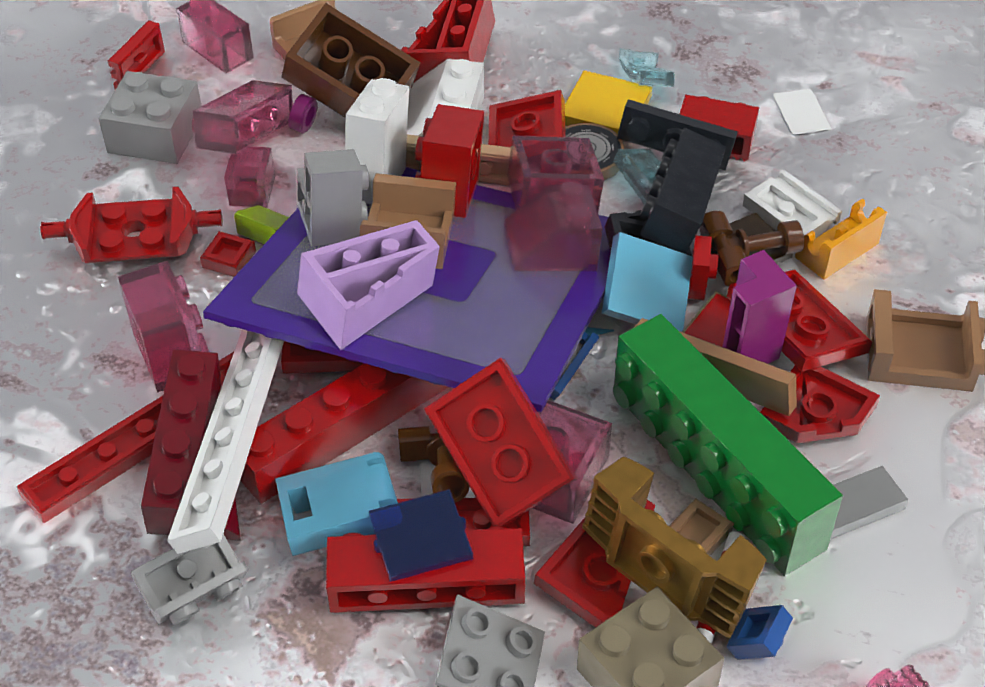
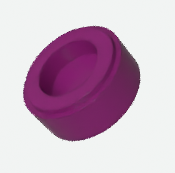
M300 94L296 98L288 119L290 129L305 133L311 128L318 109V103L315 98L305 94Z

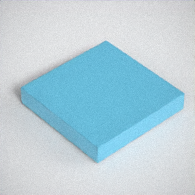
M619 232L613 236L601 314L633 324H637L642 318L650 320L662 314L678 331L682 332L684 329L693 256Z

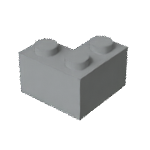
M354 149L304 153V168H297V206L311 246L332 245L359 237L361 222L368 220L366 203L362 201V190H368L369 187L368 170L366 165H360Z

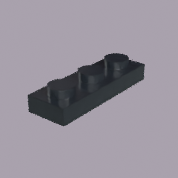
M628 99L617 139L664 152L669 140L673 138L678 141L685 127L726 146L719 168L726 171L738 131Z

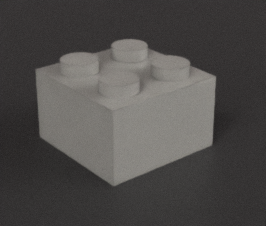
M127 71L98 119L107 153L178 164L204 115L197 81Z

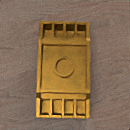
M624 456L596 474L593 479L594 484L590 492L591 496L588 501V509L585 513L586 518L582 528L606 551L607 563L647 593L658 587L689 621H700L707 624L713 630L730 639L747 607L767 559L754 545L739 535L716 561L706 553L699 543L692 539H686L676 532L655 511L645 509L655 473L634 460Z

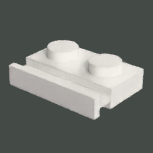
M784 169L779 172V176L775 179L770 177L745 193L742 205L750 212L757 213L776 231L780 222L797 220L802 227L803 234L806 235L810 231H814L815 238L827 231L830 224H837L842 210Z

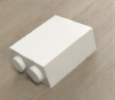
M371 79L346 113L345 150L354 149L360 165L367 166L369 187L368 190H362V201L371 205L373 202V180L375 174L402 176L406 169L409 86L396 84L391 79Z

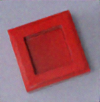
M219 231L200 257L202 268L235 277L255 254V241Z

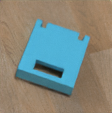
M374 452L275 478L292 556L327 547V537L343 536L348 533L373 535L398 528L403 522L385 457L382 453ZM293 509L296 514L311 510L312 516L295 520Z

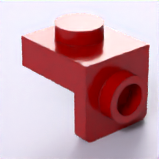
M695 236L688 299L705 301L708 279H716L719 255L711 254L712 237Z

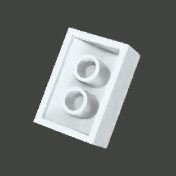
M446 59L414 82L408 101L407 134L423 136L426 118L433 117L437 104L480 110L484 99V63L464 59Z

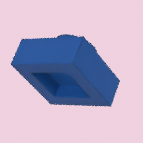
M783 605L745 609L726 648L737 660L775 657L783 644V639L793 617Z

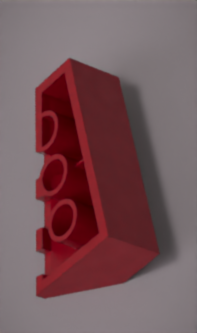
M172 350L141 502L147 534H170L222 388L218 353ZM235 497L223 534L227 540L241 541Z

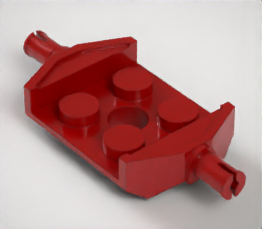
M178 186L172 187V199L96 204L92 192L86 193L71 213L70 219H66V222H41L40 231L42 239L67 237L69 243H74L84 263L176 257L186 254L193 235L198 234V227L223 226L221 209L198 212L192 210L191 204ZM132 232H141L140 235L136 237L127 236Z

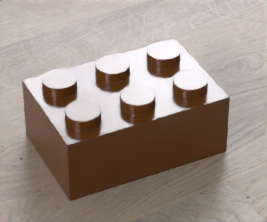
M325 3L287 53L281 78L346 118V113L371 79H391L396 84L409 86L410 89L421 62Z

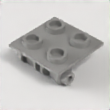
M457 595L435 685L437 687H535L545 631Z

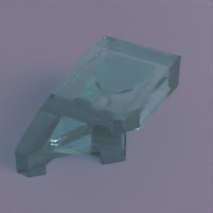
M619 49L621 66L628 77L636 84L674 87L675 72L658 67V52Z

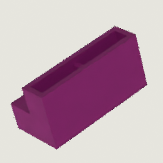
M765 250L741 259L722 347L769 364L780 359L797 285Z

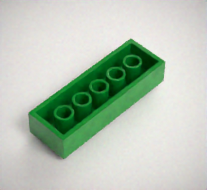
M662 314L619 335L613 394L616 401L622 408L629 409L640 421L641 427L649 437L657 439L667 450L670 459L677 467L684 468L696 481L700 492L706 498L712 499L725 512L727 519L734 523L733 528L742 531L767 559L766 562L773 564L784 577L825 552L829 546L843 494Z

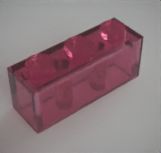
M252 80L193 110L192 130L195 133L196 148L237 154L286 126L293 106L292 85Z

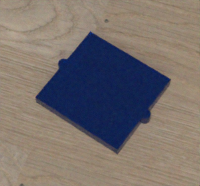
M450 489L368 511L376 537L374 550L377 553H381L390 582L473 559V552L464 530L466 528V519L459 516Z

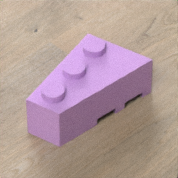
M415 220L301 253L297 294L338 348L342 350L433 286L440 246L422 225Z

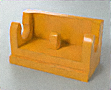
M860 199L853 204L850 216L817 238H815L814 231L804 235L803 251L795 253V258L825 280L879 244L887 212L878 206L867 219L863 213L865 200Z

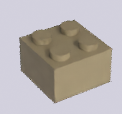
M656 587L579 639L577 670L592 687H718L725 658L672 601Z

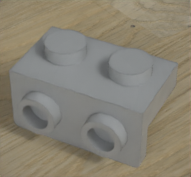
M223 534L221 542L207 548H197L180 554L171 549L132 570L131 576L158 625L168 619L171 620L173 625H176L199 612L197 603L214 595L216 600L219 601L242 588L243 585L240 579L245 577L249 569L244 561L239 562Z

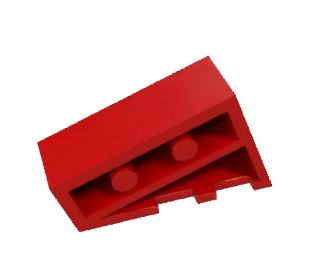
M443 0L432 13L434 18L427 27L421 26L416 31L417 39L409 48L403 46L401 49L409 56L421 62L414 82L446 59H464L483 63L495 25L492 1Z

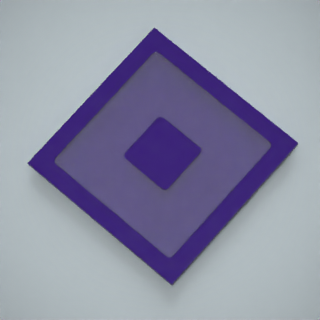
M406 167L402 176L415 178L416 172L421 171ZM477 185L466 218L455 216L453 218L443 269H435L433 286L340 350L297 294L301 253L332 245L311 246L301 214L297 208L204 309L203 318L222 323L228 327L244 329L268 338H276L304 346L307 349L319 350L344 357L350 361L362 362L393 373L405 374L451 388L457 387L501 357L508 363L536 411L542 412L604 297L611 255L604 228L608 217ZM366 203L367 214L369 215L372 204Z

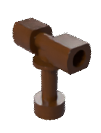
M710 211L705 213L702 225L699 228L701 236L712 237L711 251H717L719 255L717 270L726 286L737 283L741 259L748 257L750 252L779 247L781 252L786 255L802 252L804 248V234L797 220L780 222L775 232L747 236L743 229L733 231L724 212Z
M429 426L398 429L400 461L429 459L436 466L431 473V486L434 496L444 503H455L462 500L468 494L470 486L439 434L430 433Z

